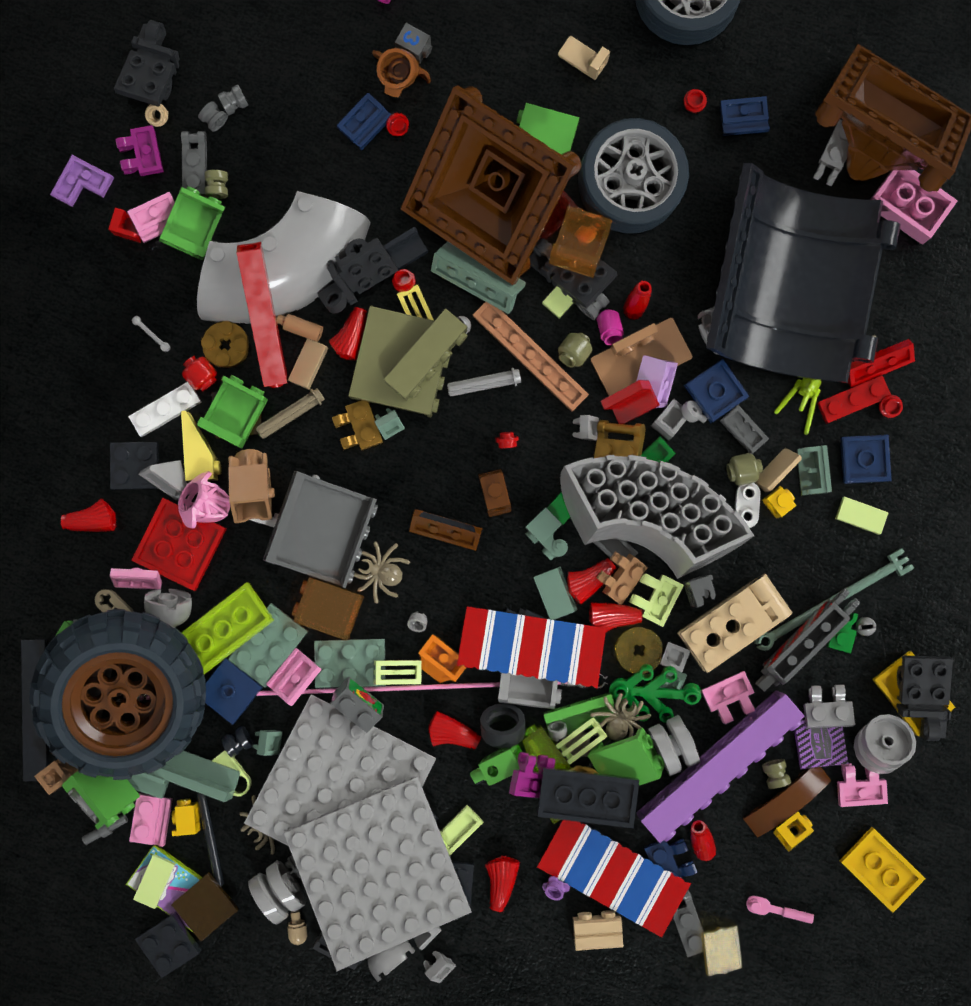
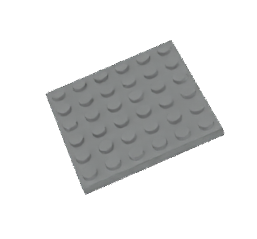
M311 694L244 824L289 846L284 835L286 831L417 776L421 786H423L436 758L374 726L368 733L364 732L333 705Z
M418 776L284 832L337 971L471 913Z

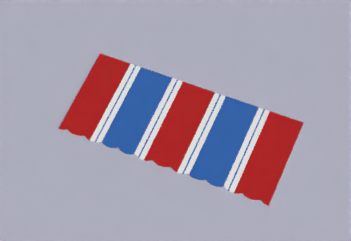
M467 607L457 666L464 665L467 668L475 667L479 670L487 669L491 672L499 671L500 673H511L512 675L522 674L524 677L534 676L536 679L545 678L549 681L557 680L561 683L569 682L573 685L581 684L585 687L593 686L598 688L606 628Z
M569 820L561 822L537 866L539 869L552 876H556L562 882L567 883L569 886L660 937L665 933L691 883L685 882L681 877L674 876L670 871H664L661 866L654 865L650 860L643 859L641 855L632 853L629 848L622 847L620 843L612 841L607 836H602L597 830H591L588 825Z

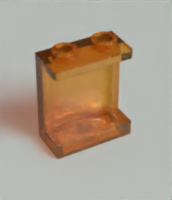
M568 206L557 241L551 251L549 264L594 278L610 232L612 220L602 215L586 212L581 208Z
M309 577L308 581L304 580L300 589V594H303L300 603L296 602L292 612V616H295L293 622L346 641L349 640L364 596Z

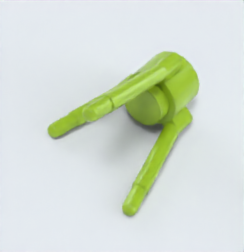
M797 379L795 386L782 400L774 413L778 414L797 390L800 389L799 394L804 397L799 411H803L808 399L812 398L804 434L808 435L817 397L821 391L819 389L821 380Z

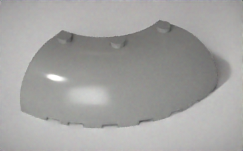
M297 191L294 201L285 216L266 233L238 243L209 241L198 286L197 311L199 317L202 320L216 323L222 321L251 323L236 251L237 245L257 242L262 243L276 318L278 315L284 316L315 301L314 299L319 297L318 292L335 283L327 269L330 266L328 261L331 260L335 263L336 256L340 259L346 257V247L352 240L358 238L365 240L370 226L369 219L362 213L338 202Z
M607 455L606 457L588 458L564 466L561 471L560 482L564 502L585 545L608 539L625 540L639 544L658 555L670 567L677 579L730 553L754 536L745 520L725 502L726 499L721 494L718 495L708 487L709 484L695 475L691 476L670 463L656 462L646 459L647 457L628 455V457Z

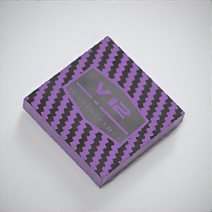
M801 720V725L794 730L800 769L849 764L843 727L806 729L805 720Z

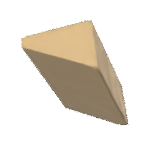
M307 339L288 381L309 390L328 347Z
M783 449L760 473L759 480L755 483L764 492L772 491L802 460V457L789 449Z

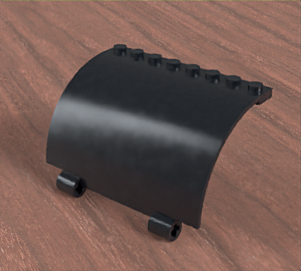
M744 163L739 177L740 184L735 198L733 218L730 222V233L725 247L726 252L721 267V277L716 291V302L711 315L712 321L707 336L706 348L733 361L775 373L814 380L848 383L852 360L861 363H874L878 338L866 335L882 250L896 249L901 224L891 220L880 221L882 200L848 199L800 190L763 174L764 171L753 163Z

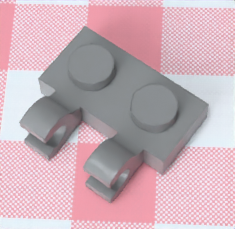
M834 685L832 687L834 702L822 703L821 686H811L809 688L810 703L803 705L806 729L853 727L855 725L853 703L845 702V685Z

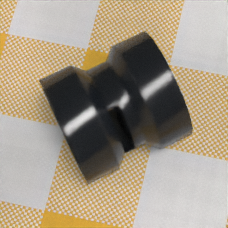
M244 726L235 729L233 734H226L221 737L223 747L231 758L238 755L242 749L247 750L253 747L252 739Z

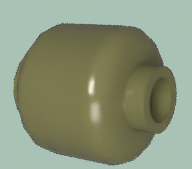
M583 333L568 334L558 347L559 359L568 367L583 365L592 353L589 337Z
M751 453L734 456L730 459L729 464L726 465L730 482H734L738 486L757 482L759 480V473L763 472L761 460L756 459Z

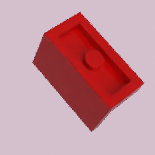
M638 380L601 401L604 409L613 410L619 424H626L660 406L649 380Z

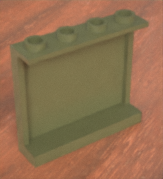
M370 306L349 392L350 399L373 402L425 414L428 417H432L433 412L437 413L440 399H436L437 391L443 388L445 377L441 376L443 367H448L449 359L444 364L440 362L435 368L437 370L436 374L431 380H424L419 386L422 388L414 399L410 397L406 401L384 381L385 377L434 321Z

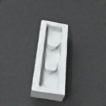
M186 382L128 417L139 436L143 437L181 415V411H188L200 404L201 400L196 391Z

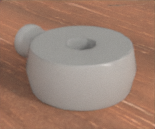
M688 401L681 407L682 415L687 421L696 422L700 420L702 423L706 422L707 418L702 414V410L696 402Z

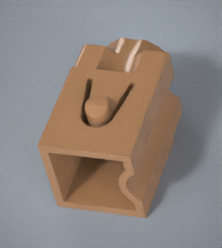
M246 449L238 452L235 457L229 456V503L234 523L246 522L249 519L272 520V497L275 496L274 488H271L267 454L254 449Z

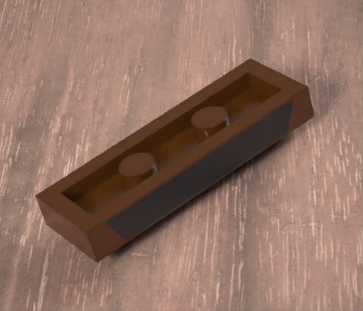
M415 509L409 532L476 551L482 528Z

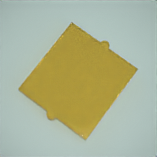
M737 926L717 927L716 930L702 933L706 975L727 974L728 971L742 968Z

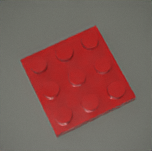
M162 498L131 561L150 570L158 571L160 575L196 591L227 528L215 522H196L195 528H189L183 523L178 504Z

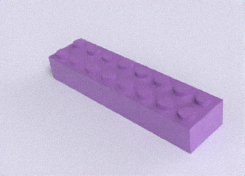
M779 691L773 692L755 708L754 712L748 714L699 757L701 763L685 769L636 812L637 816L659 843L663 840L665 842L670 840L676 834L675 830L681 824L683 826L687 825L694 818L693 814L698 809L703 810L708 807L712 802L711 798L715 794L725 792L730 787L729 782L735 777H742L748 771L747 766L753 761L755 763L760 761L766 755L765 751L771 745L775 747L784 739L783 735L789 730L793 731L798 728L802 723L801 719L805 716L786 694Z

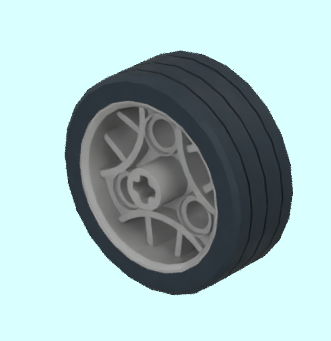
M636 0V7L643 22L657 36L671 43L693 45L711 40L724 31L732 21L741 0H669L676 6L673 10L664 4L666 0ZM696 5L700 8V11H694L690 6Z
M630 118L609 124L591 140L581 161V168L578 173V191L583 205L594 219H597L603 226L613 231L641 233L655 228L663 223L675 210L687 189L689 167L684 148L668 129L654 121ZM629 151H637L640 157H632ZM604 154L619 160L613 168L601 159ZM659 159L664 168L657 172L651 161ZM598 169L602 171L603 174L598 175ZM608 182H613V183H615V184L617 185V188H618V189H617V190H611V189H609V188L607 187V183H608ZM647 186H654L657 193H650L647 190ZM625 199L638 201L637 208L625 207ZM643 204L648 206L642 209Z

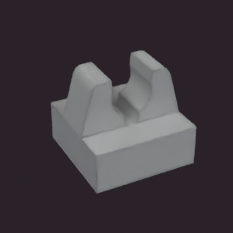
M580 415V418L574 419L573 424L580 425V432H574L573 437L597 441L599 418L590 415Z
M434 951L432 954L435 956L436 962L432 965L430 961L425 960L423 965L426 969V976L431 981L440 983L456 965L451 959L440 952Z

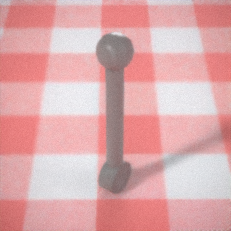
M135 316L132 318V323L140 326L160 345L162 351L168 352L170 350V345L167 342H163L141 322L140 317Z

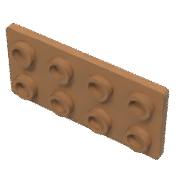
M669 318L657 325L653 323L612 344L610 349L591 358V362L609 396L637 381L644 355L678 363L677 366L692 359V354L673 318Z

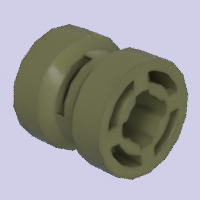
M222 170L205 171V181L207 182L205 196L216 199L227 198L228 189L226 182L228 181V173Z
M785 759L772 760L762 764L764 773L769 777L766 781L769 789L791 784L790 776L785 773L787 767Z

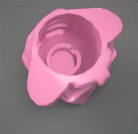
M210 471L201 473L190 481L179 497V513L183 523L189 528H195L196 522H217L228 516L230 510L229 496L217 484L207 481L212 475ZM198 493L195 502H191L194 496Z

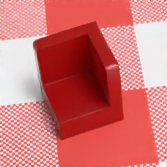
M115 208L108 230L116 236L141 243L142 239L125 210Z

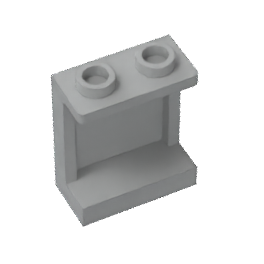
M501 673L498 702L555 709V703L560 704L562 690L557 689V680L549 681L545 678L536 679L534 676L524 677L522 674Z

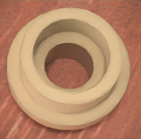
M150 104L146 108L145 117L149 124L159 127L167 122L168 111L162 104L159 107ZM156 110L161 114L159 119L155 117L154 113Z

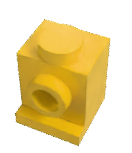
M781 486L762 499L776 518L783 517L797 506L793 501L795 500L793 494L788 489L784 490Z
M191 799L177 800V806L172 811L173 825H176V829L172 831V836L197 834L201 830L198 802H191Z
M797 812L776 828L773 833L789 852L814 830L811 828L813 826L811 821L805 815L801 816ZM790 828H796L798 835H793Z

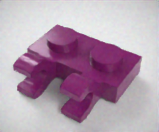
M153 125L130 129L131 136L115 139L120 152H127L133 148L136 158L120 161L124 174H131L139 170L141 176L164 172Z
M520 752L518 755L520 770H513L509 794L539 798L543 767L554 768L555 758L539 754L537 757L539 772H534L536 756Z

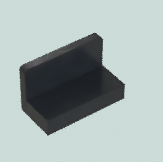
M415 227L383 246L398 270L428 253Z

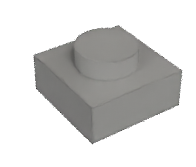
M668 642L660 664L666 667L673 666L677 671L683 672L690 650Z

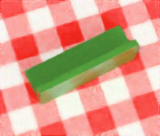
M605 693L543 712L547 729L550 723L562 721L566 724L567 735L573 733L593 718L590 716L591 713L611 712L605 705L603 698L607 697L609 703L614 708L612 694ZM594 716L598 724H600L605 718L610 717Z

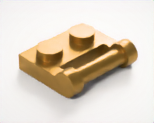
M599 420L594 458L606 457L607 455L622 457L642 455L645 436L644 424H635L634 426L609 423L608 420ZM608 433L634 435V440L608 439Z

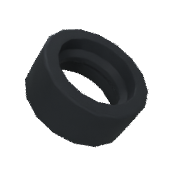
M506 703L495 704L488 707L482 713L480 718L481 735L490 746L510 748L523 740L525 735V718L523 712L516 706ZM500 720L512 721L516 724L513 729L508 731H496L489 727L494 722Z

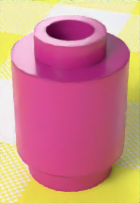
M610 309L602 311L597 317L600 336L606 345H612L623 339L624 332L620 316L617 311Z

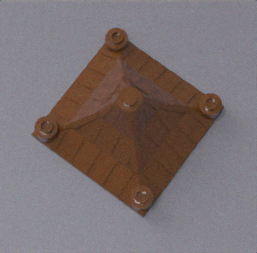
M860 44L852 52L830 91L815 112L817 122L824 127L835 126L840 118L843 120L841 123L849 144L847 171L852 179L865 181L885 174L890 170H917L920 168L923 169L918 177L920 186L927 192L938 191L946 180L950 179L954 174L971 130L970 113Z
M457 85L451 91L401 210L511 285H514L518 282L520 276L530 268L529 257L569 178L579 172L581 160L576 153L566 151L563 154L558 153L483 104L482 95L477 88L466 87L463 89Z

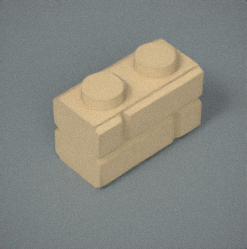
M613 910L602 911L601 915L592 916L591 912L578 913V917H573L576 951L623 947L620 914H615Z

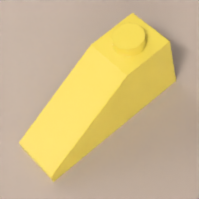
M181 411L185 481L190 482L196 476L206 471L212 473L207 481L218 480V475L221 474L220 461H217V457L191 413Z

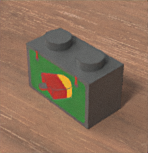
M348 677L333 692L331 705L364 732L368 733L383 717L384 705L352 678Z

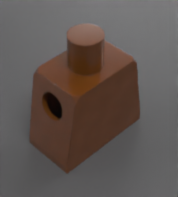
M499 469L480 474L479 479L489 517L511 512V504L502 470Z

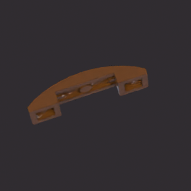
M822 767L806 768L798 775L799 777L764 805L760 804L743 817V820L757 838L794 815L830 783L831 779Z

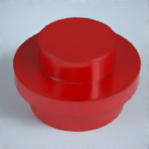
M692 89L686 93L684 106L688 111L697 113L706 106L707 98L701 90Z
M394 113L387 119L386 128L391 135L402 136L408 130L409 121L404 114Z
M406 269L397 271L392 280L394 288L400 292L411 290L416 282L414 274Z
M896 395L885 396L879 404L880 413L887 418L898 416L903 409L902 401Z
M502 432L500 437L495 439L499 448H512L517 446L519 436L514 435V432Z

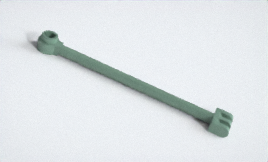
M903 548L887 556L891 563L847 587L846 589L850 593L845 599L896 571L898 576H902L913 570L912 564L904 568L902 564L909 561L907 556L899 560L897 558L904 553ZM837 594L833 595L828 599L832 600ZM827 600L775 630L766 632L754 640V644H760L762 638L767 637L769 640L766 646L760 644L757 648L764 651L771 649L774 641L804 624Z

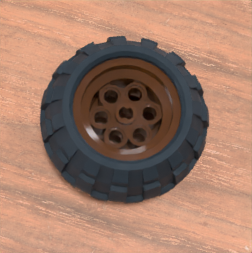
M113 609L92 616L82 617L51 640L36 665L30 685L29 703L31 704L33 715L32 721L39 737L45 741L50 748L49 751L64 764L68 763L77 768L79 773L96 778L98 775L113 777V780L132 779L133 775L145 772L150 774L166 766L167 761L175 755L181 754L189 745L203 718L206 683L198 655L189 644L188 639L179 630L152 614L125 611V609ZM108 668H113L117 671V675L109 678L105 676L104 671ZM131 672H139L142 678L138 681H132L129 678V674ZM91 687H97L100 689L101 694L91 696L87 690ZM117 693H122L126 698H122L121 702H116L112 697H116ZM141 694H147L151 699L147 703H141L137 697ZM105 709L110 715L107 718H101L97 715V711ZM124 713H131L135 718L130 721H124L121 716Z

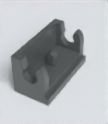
M702 575L683 582L690 606H703L702 596L707 599L709 592L711 599H715L716 594L711 581L713 580L712 575Z

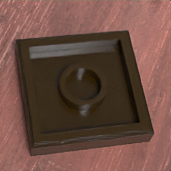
M207 873L171 904L200 941L204 940L239 909L210 873Z

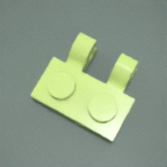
M645 573L639 582L654 588L649 600L647 601L638 595L632 594L629 603L644 609L642 617L663 627L684 585L663 574L657 580Z

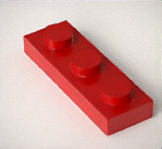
M907 339L876 352L874 363L852 362L848 384L852 388L915 362L913 343Z
M882 375L822 400L817 405L827 424L880 402L885 396L891 395Z

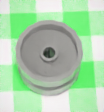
M890 714L879 715L859 730L854 740V750L859 762L869 771L878 774H887L898 769L912 758L916 749L915 735L908 723Z
M679 715L667 720L666 725L670 735L667 734L664 727L660 724L648 728L654 747L663 758L664 768L669 776L681 772L682 767L678 756L681 757L684 764L688 767L701 763L693 738Z
M278 860L266 868V875L258 873L248 881L251 895L256 904L273 924H279L288 917V910L296 912L306 904V899L295 877L289 875L290 871Z

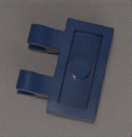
M684 839L669 845L667 841L663 840L661 843L657 841L644 847L648 859L654 865L661 866L664 871H670L674 876L682 878L698 873L693 860L678 867L676 865L673 855L688 851Z

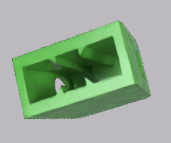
M519 744L510 748H501L484 757L478 764L479 768L470 772L474 783L477 785L486 780L490 786L512 776L514 769L520 770L518 755L522 750Z

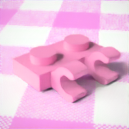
M745 671L701 690L710 712L718 710L723 724L734 721L727 705L739 700L744 714L747 715L755 711L748 697L754 691Z
M851 763L841 765L844 781L837 782L838 805L840 807L888 804L887 783L884 778L879 779L878 773L871 772L865 768L867 780H856L855 766H852Z

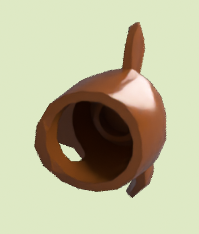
M396 47L388 49L384 53L376 50L372 51L373 56L379 59L377 75L381 83L385 85L386 94L400 97L403 89L413 84L417 77H422L427 83L431 82L429 73L419 67L418 60L412 53Z

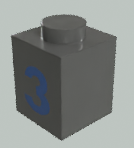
M408 23L404 25L395 41L396 48L412 53L419 64L423 58L429 56L432 50L430 35Z

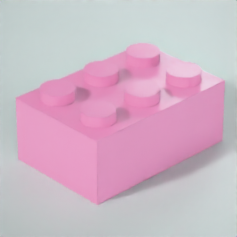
M891 170L870 200H882L881 216L887 220L900 223L902 231L923 245L934 235L957 203V200L942 189L932 192L922 189L918 179L920 174L915 170Z

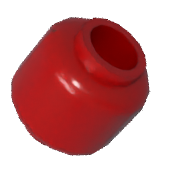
M192 356L183 364L186 368L183 370L182 376L194 390L201 389L204 391L216 382L215 376L217 371L205 357L196 359L195 356Z

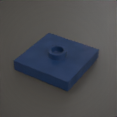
M723 359L684 385L710 423L749 397Z
M889 435L840 438L843 484L892 481Z
M225 658L206 682L205 703L233 725L263 686L230 662L228 658Z

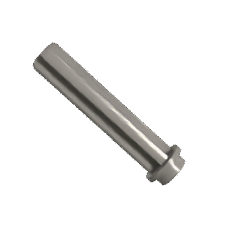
M511 368V371L448 383L447 387L450 396H457L511 384L517 386V383H521L519 369L514 370V368Z

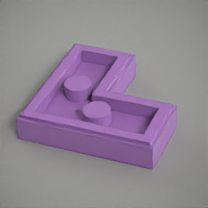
M72 155L50 195L73 207L83 187L104 198L114 177Z

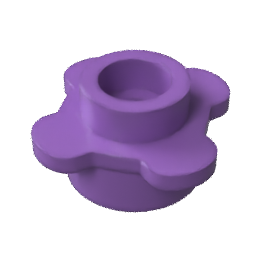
M550 876L549 881L544 883L542 888L547 897L552 900H560L563 898L564 892L569 891L570 886L559 880L556 876Z

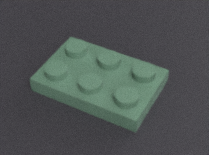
M272 603L267 607V610L274 618V621L235 650L228 659L265 688L267 687V682L308 633V630Z
M385 639L314 641L315 664L322 669L315 677V688L339 687L348 677L352 678L361 687L386 686L373 684L375 679L374 660H385ZM381 666V670H386V666ZM381 675V679H386V675Z

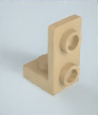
M570 36L559 51L558 56L596 80L608 62L610 51L602 46L597 53Z

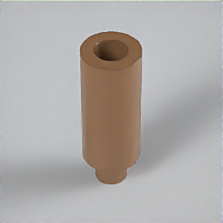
M291 314L287 316L278 315L277 323L283 325V330L315 342L320 340L323 326Z

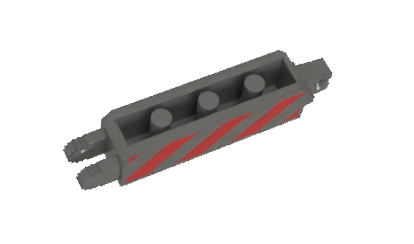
M846 588L841 590L832 600L828 599L762 664L764 666L761 670L763 675L756 682V685L765 692L772 684L778 686L780 683L782 685L787 683L850 620L849 615L858 607L860 602L857 599H853L841 609L838 605L850 593Z

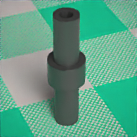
M122 814L118 816L119 819L107 828L106 825H103L98 830L95 829L82 836L83 843L87 845L100 837L105 838L112 834L114 829L128 822L127 816Z

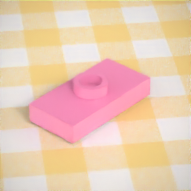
M111 568L110 578L114 587L161 589L162 580L158 571L140 568Z

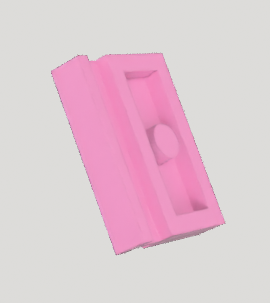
M170 192L127 211L143 243L162 234L175 203Z
M295 648L266 685L287 704L292 706L322 669L299 649Z
M139 793L140 797L136 800L129 841L163 847L166 842L173 798L160 799L149 794Z

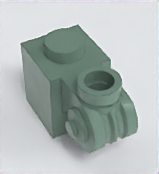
M545 508L525 527L528 530L525 535L534 544L539 542L544 547L542 552L550 560L563 556L567 552L568 546L564 540L553 539V533L562 524Z

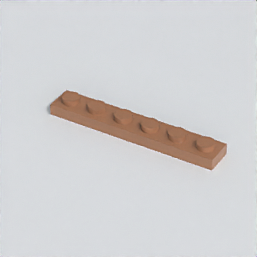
M485 302L473 314V317L572 412L589 395L502 310Z

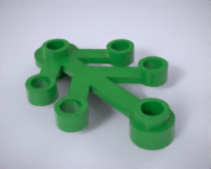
M644 664L638 672L627 680L624 678L615 679L609 687V693L612 694L613 699L616 700L619 693H622V699L626 698L630 707L633 701L637 707L640 703L634 696L643 697L659 713V718L663 723H667V720L673 717V710L670 707H666L658 698L682 699L690 705L698 703L701 699V689L694 683L686 684L680 690L659 688L666 682L672 683L676 681L677 670L673 666L665 667L660 675L651 680L654 675L653 668L648 664ZM649 671L650 673L645 675L642 672ZM669 672L674 673L673 676H667L666 674ZM642 680H644V681H649V680H651L649 683H647V684H646L645 686H643V687H641V686H635V685H637V684H638L640 681H642ZM643 705L639 712L644 711L646 712L645 715L650 714V709ZM664 713L670 714L667 717L663 716Z

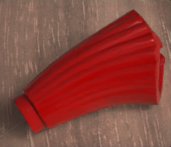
M639 282L628 295L623 312L629 319H639L645 312L652 291L649 282Z
M354 307L340 332L329 340L330 345L339 357L352 361L357 360L366 325V310Z
M101 498L89 508L62 515L61 526L63 529L73 531H114L116 528V513Z
M607 558L583 571L568 572L569 593L579 604H582L603 585L597 579L601 570L611 576L616 566Z
M591 603L589 621L595 627L606 628V632L616 627L641 623L642 609L620 604Z
M438 711L435 712L428 728L433 746L455 744L476 749L481 739V736L477 735L475 731Z
M697 820L691 826L690 839L692 849L697 858L702 861H709L716 855L715 842L707 825L703 821Z
M502 855L485 864L491 884L490 909L503 912L508 903L520 865L517 859Z

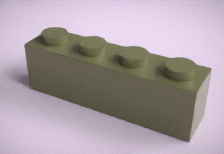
M445 309L385 377V383L406 401L410 397L414 399L422 388L419 386L424 380L429 381L436 374L437 370L435 368L440 362L444 364L452 355L450 350L456 344L460 346L468 336L466 334L467 326Z

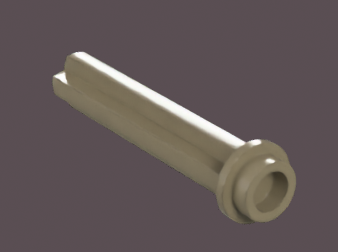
M317 388L315 390L311 389L309 394L259 425L256 430L260 437L264 439L317 404L322 405L321 402L325 399Z

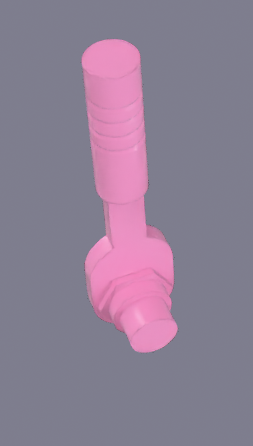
M751 896L746 902L748 910L752 913L766 915L772 912L810 924L814 920V914L787 907L774 906L763 897Z

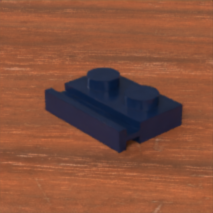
M367 93L339 122L337 128L355 143L360 150H363L385 127L387 119L392 114Z
M767 96L720 101L722 136L761 133L770 130Z

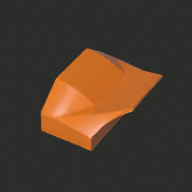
M433 634L419 651L422 661L421 669L439 683L448 680L456 682L466 669L464 665L457 666L459 653Z

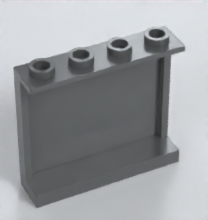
M294 471L263 560L346 588L347 583L350 584L354 577L355 571L352 570L355 561L358 562L361 557L362 549L360 546L362 540H366L370 531L368 523L370 517L374 518L378 505L375 503L377 499Z

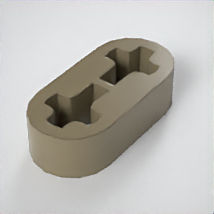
M101 590L95 596V604L102 612L113 609H125V611L134 612L113 590ZM103 595L111 596L109 600L114 605L113 607L109 604L103 605Z

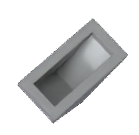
M675 399L670 402L651 425L666 440H670L686 421L681 412L682 405Z
M181 460L151 465L139 473L140 476L175 500L179 499L187 485Z

